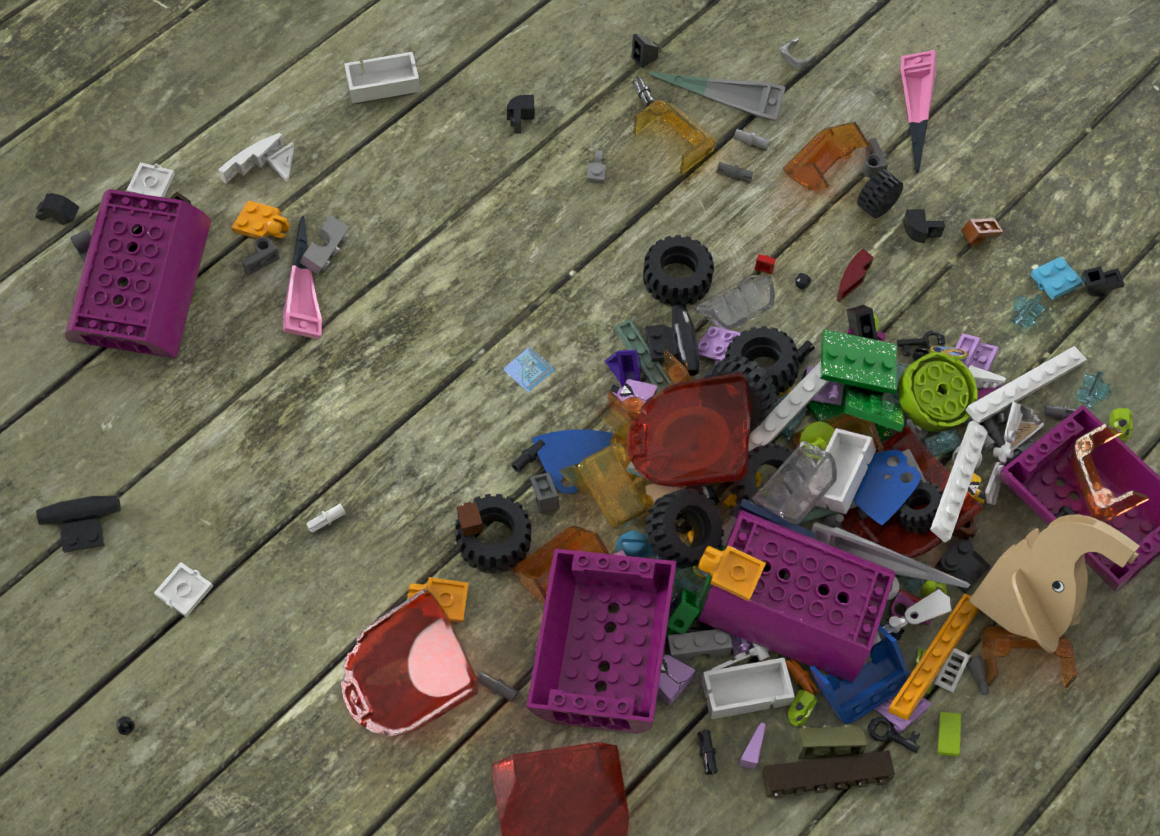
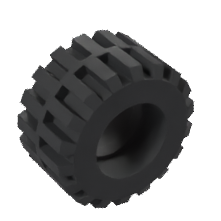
M884 169L876 173L864 185L858 196L857 204L874 219L879 218L887 213L897 202L904 184Z
M920 480L912 494L896 511L901 527L906 529L907 532L911 533L914 531V534L917 535L923 532L924 535L931 531L930 529L943 495L938 485L935 483L931 484L930 481L923 483V480ZM920 505H928V506H927L926 508H924V509H921V510H913V509L916 508L917 506H920Z

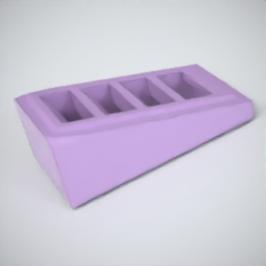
M761 723L755 731L741 757L740 766L754 770L757 767L766 727L765 723Z

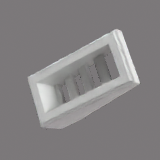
M971 365L968 368L975 379L978 389L1002 387L1005 383V377Z
M955 648L938 673L934 684L953 693L970 655ZM951 656L962 660V663L960 664L950 659ZM948 663L959 667V670L957 671L947 666ZM947 670L955 674L956 677L953 678L945 674L944 671ZM944 677L952 681V686L941 681V678Z

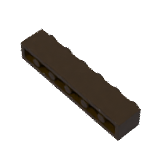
M890 750L764 766L762 771L766 796H773L774 799L783 798L786 796L785 794L793 793L794 796L805 795L808 791L823 793L831 788L840 791L848 789V786L855 785L857 788L869 786L870 783L885 785L890 783L895 776Z

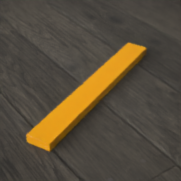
M963 594L889 706V713L908 721L979 612V609L969 602L972 596Z

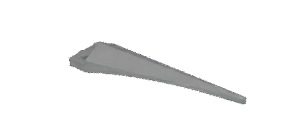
M817 522L812 527V532L815 534L814 539L892 569L897 575L926 579L965 588L970 586L965 581L838 527L832 528Z

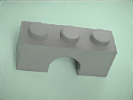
M330 215L318 235L325 240L327 246L321 247L312 242L304 253L300 264L316 274H319L321 270L325 271L330 264V261H328L330 256L335 257L340 249L337 246L340 242L343 244L349 236L346 233L349 226Z
M719 629L669 635L666 643L668 655L680 662L690 661L691 657L698 654H709L710 658L730 656L732 651L730 634Z

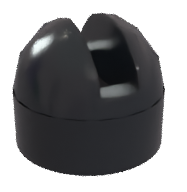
M799 273L795 279V284L799 289H805L811 283V278L804 273Z
M918 347L913 353V360L916 361L927 355L928 351L926 348Z
M122 716L116 722V728L121 735H128L135 728L132 719L128 716Z

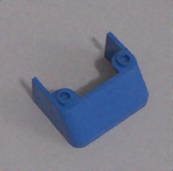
M880 624L877 631L881 641L871 648L870 657L872 661L862 667L853 683L844 679L838 681L831 674L823 676L814 665L810 667L818 688L837 717L844 724L855 722L897 695L910 676L897 640Z

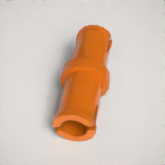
M790 659L786 662L788 671L795 678V683L799 684L803 690L814 695L820 691L810 679L808 671H804L796 660Z

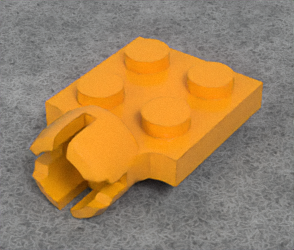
M248 200L231 228L235 233L256 239L267 236L284 238L286 234L280 232L288 233L290 223L287 221V218L280 216L281 212L278 208Z
M729 545L724 551L708 546L704 551L698 568L712 576L710 584L749 602L766 563Z
M429 577L428 582L424 585L411 583L407 596V606L421 609L423 611L422 618L463 623L469 583Z

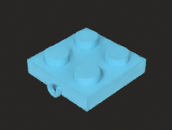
M1062 257L1042 265L1031 272V276L1038 283L1039 289L1041 291L1044 290L1052 300L1081 287L1084 282Z

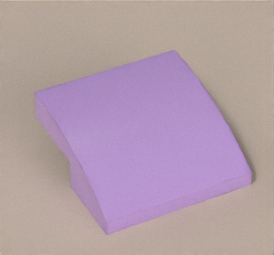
M963 333L956 348L967 352L966 358L959 359L967 368L971 365L988 372L999 352V347L981 343L979 337Z

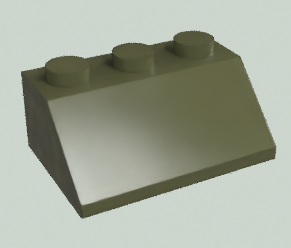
M853 724L843 725L842 727L824 725L821 728H813V726L806 725L798 728L795 734L798 759H823L862 754L867 747V740L862 728L855 727Z

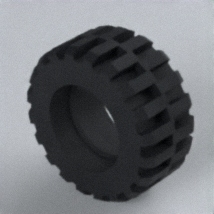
M675 235V237L668 236L665 237V240L660 239L656 241V244L652 245L649 248V252L646 253L644 262L643 282L648 293H652L654 299H660L661 303L665 305L669 303L671 306L680 304L687 306L688 303L692 305L697 303V299H703L710 290L714 272L713 257L708 252V248L705 245L701 246L700 241L692 240L689 236H686V238L681 237V235ZM680 263L691 268L694 274L687 278L678 279L667 275L662 269L669 264Z
M761 326V328L757 329L756 327L750 328L749 331L744 330L740 333V336H735L732 339L733 342H730L727 347L725 358L739 356L740 359L745 357L751 361L758 357H771L777 360L772 366L764 368L767 371L766 374L771 376L773 380L772 385H775L776 392L774 394L776 396H779L780 392L784 393L787 391L788 386L791 387L795 383V379L799 374L798 352L794 340L787 336V333L779 332L777 328L771 327L769 329L767 326ZM733 385L736 391H741V394L745 395L742 390Z
M739 356L726 357L717 362L703 377L699 386V399L702 400V407L711 409L724 418L731 432L738 433L740 430V433H745L756 429L773 410L774 403L776 402V394H774L776 392L775 385H772L773 380L771 376H768L766 374L767 371L764 368H760L757 362H751L745 357L740 359ZM726 384L734 385L742 390L749 401V405L741 404L734 400L729 394Z
M773 443L764 446L760 445L748 451L739 458L737 465L732 470L734 476L731 477L730 483L734 484V488L731 489L732 495L736 494L738 498L735 502L738 504L745 499L782 518L791 515L806 500V496H804L808 487L806 483L810 482L809 475L806 476L805 471L808 470L806 464L802 466L800 462L802 458L799 455L794 456V450L790 448L785 450L784 445L781 444L775 446ZM766 464L775 467L783 476L785 488L783 495L778 500L765 498L756 487V471L762 465Z
M681 489L658 498L654 505H651L648 512L650 515H647L645 523H647L645 534L648 533L649 539H647L648 545L651 544L653 554H658V559L676 561V567L683 569L699 565L708 546L719 550L718 548L723 543L721 537L724 536V529H722L724 522L723 518H720L719 514L721 512L719 508L714 506L715 502L711 498L707 499L706 494L703 492L698 493L695 489ZM679 511L689 518L693 526L694 536L690 546L682 542L676 531L675 522Z
M485 494L484 498H480V496L474 498L473 503H477L482 525L491 521L502 522L510 527L513 533L503 544L495 546L481 543L475 537V534L463 537L460 523L457 519L455 535L461 557L464 561L469 560V566L472 568L478 566L481 572H486V570H490L491 573H497L496 570L506 572L509 566L512 568L516 567L518 560L523 561L526 557V552H529L531 547V520L529 519L528 512L525 509L522 510V504L518 501L514 503L512 497L507 496L503 498L502 494H496V496Z

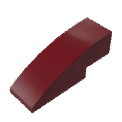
M864 248L855 255L847 266L839 286L836 301L840 302L864 282L866 271L871 267L874 258Z

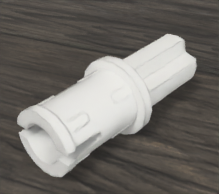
M339 503L326 512L322 511L321 515L307 522V527L314 533L327 524L331 525L332 521L345 515L346 512Z

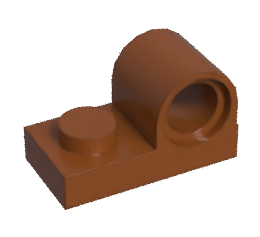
M995 218L970 219L961 232L970 246H976L987 237H999L1003 230Z

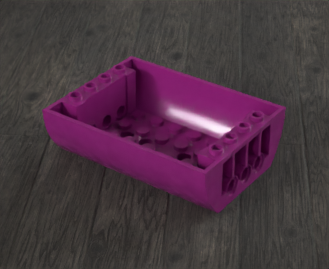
M113 189L104 192L65 332L67 341L177 359L211 219L204 212L183 200ZM142 227L140 234H133L135 228ZM131 245H138L136 251L129 252V247ZM127 279L129 281L127 286H119L122 280ZM118 297L124 298L122 304L115 305V300Z
M1084 405L1080 406L1001 470L999 479L1047 526L1057 519L1053 514H1057L1058 510L1065 505L1077 515L1089 516L1105 522L1139 545V548L1136 550V553L1139 554L1132 564L1127 562L1123 568L1098 552L1095 554L1092 552L1085 553V563L1114 592L1120 591L1160 556V476ZM1055 480H1061L1064 486H1058ZM1069 494H1076L1079 500H1072Z
M740 510L725 549L729 545L759 559L769 566L770 571H762L749 602L711 584L698 621L806 665H814L821 671L853 683L871 651L895 578L894 570ZM786 571L789 574V579H781L779 572ZM818 587H825L828 590V595H821L818 592ZM839 594L845 595L848 602H839L837 596Z
M554 549L526 706L531 713L553 724L639 734L652 728L676 561ZM612 605H617L620 608L615 614L608 611ZM609 624L616 626V630L613 633L605 631ZM608 663L610 669L607 672H601L599 670L601 664ZM599 683L607 685V689L604 692L596 690V686Z

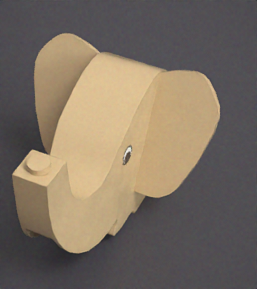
M1084 515L1059 517L1041 532H1039L1038 528H1035L1025 539L1017 545L1013 544L1004 552L972 595L969 602L1007 631L1036 640L1043 649L1052 653L1056 651L1059 638L1068 628L1080 623V612L1085 602L1088 582L1085 553L1098 552L1123 568L1127 562L1132 564L1139 554L1136 553V550L1139 548V545L1115 528L1095 518Z

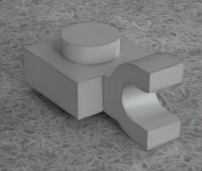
M595 151L594 163H589L587 182L604 183L606 165L602 164L603 151Z

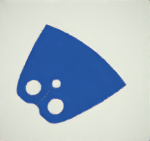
M579 429L551 432L532 438L533 444L537 443L539 439L545 443L537 454L546 472H549L554 486L561 493H575L580 489L586 492H598L603 488L613 457L615 433ZM577 464L581 466L579 471L574 468ZM590 474L597 477V484L589 486L585 481L586 476ZM564 476L572 477L574 483L571 487L562 485L561 479Z
M888 450L873 455L870 464H867L866 473L853 498V501L868 516L881 525L889 520L904 504L921 479L919 471L907 464V457L899 450ZM896 456L900 462L897 466L892 467L887 464L888 458ZM903 473H911L913 480L909 483L902 482L901 475ZM886 474L891 475L889 480H886L884 477Z

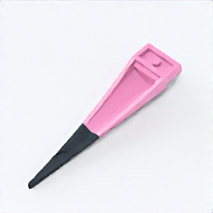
M935 50L901 56V75L908 111L914 164L917 173H919L937 71Z
M302 216L299 223L283 311V332L319 339L322 333V318L312 271L300 264L304 253L308 249L305 217Z

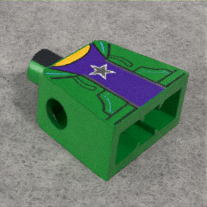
M682 586L670 607L666 636L676 635L677 632L684 634L700 611V595Z

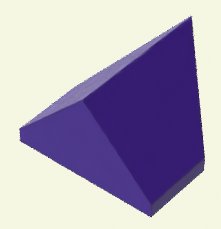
M618 350L605 360V363L621 383V387L625 385L628 379L640 382L641 358L636 350Z

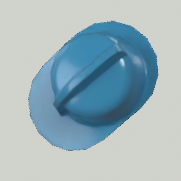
M629 531L621 535L616 541V552L623 550L626 556L658 559L659 557L658 554L654 555L651 551V544L648 545V534L640 531Z

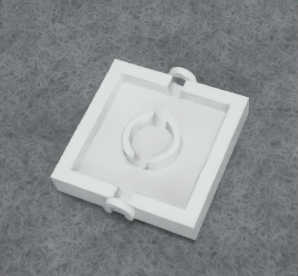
M140 162L127 188V192L164 197L175 176L174 170L162 168L159 164L150 165Z
M180 562L154 594L164 601L167 606H170L171 609L174 608L185 617H188L211 590L213 585L203 578L199 571L196 569L193 571Z

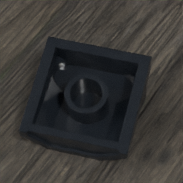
M959 539L941 557L934 568L969 583L970 586L968 588L957 586L966 594L976 580L990 568V565L974 551L971 542Z

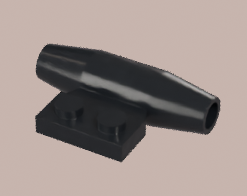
M682 304L676 305L672 308V328L664 324L646 326L645 328L651 362L668 361L677 355L685 376H695L699 373V349L694 325L686 306Z
M118 495L89 496L60 501L37 509L36 515L39 525H63L60 534L62 550L66 553L105 546L103 528L97 519L121 511V505Z

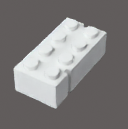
M413 52L363 60L365 71L363 75L360 61L344 63L352 104L420 92L419 76Z
M835 429L807 487L806 495L809 504L825 509L829 506V509L832 511L847 514L866 473L867 464H870L876 451L872 437Z
M785 658L703 672L701 680L705 698H707L706 702L710 719L766 710L770 708L771 704L773 708L788 706L792 704L795 697Z

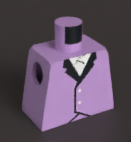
M628 379L623 388L613 384L609 395L618 398L617 410L643 424L657 395L658 386Z
M665 655L662 660L658 695L670 706L694 679L696 670L669 655Z

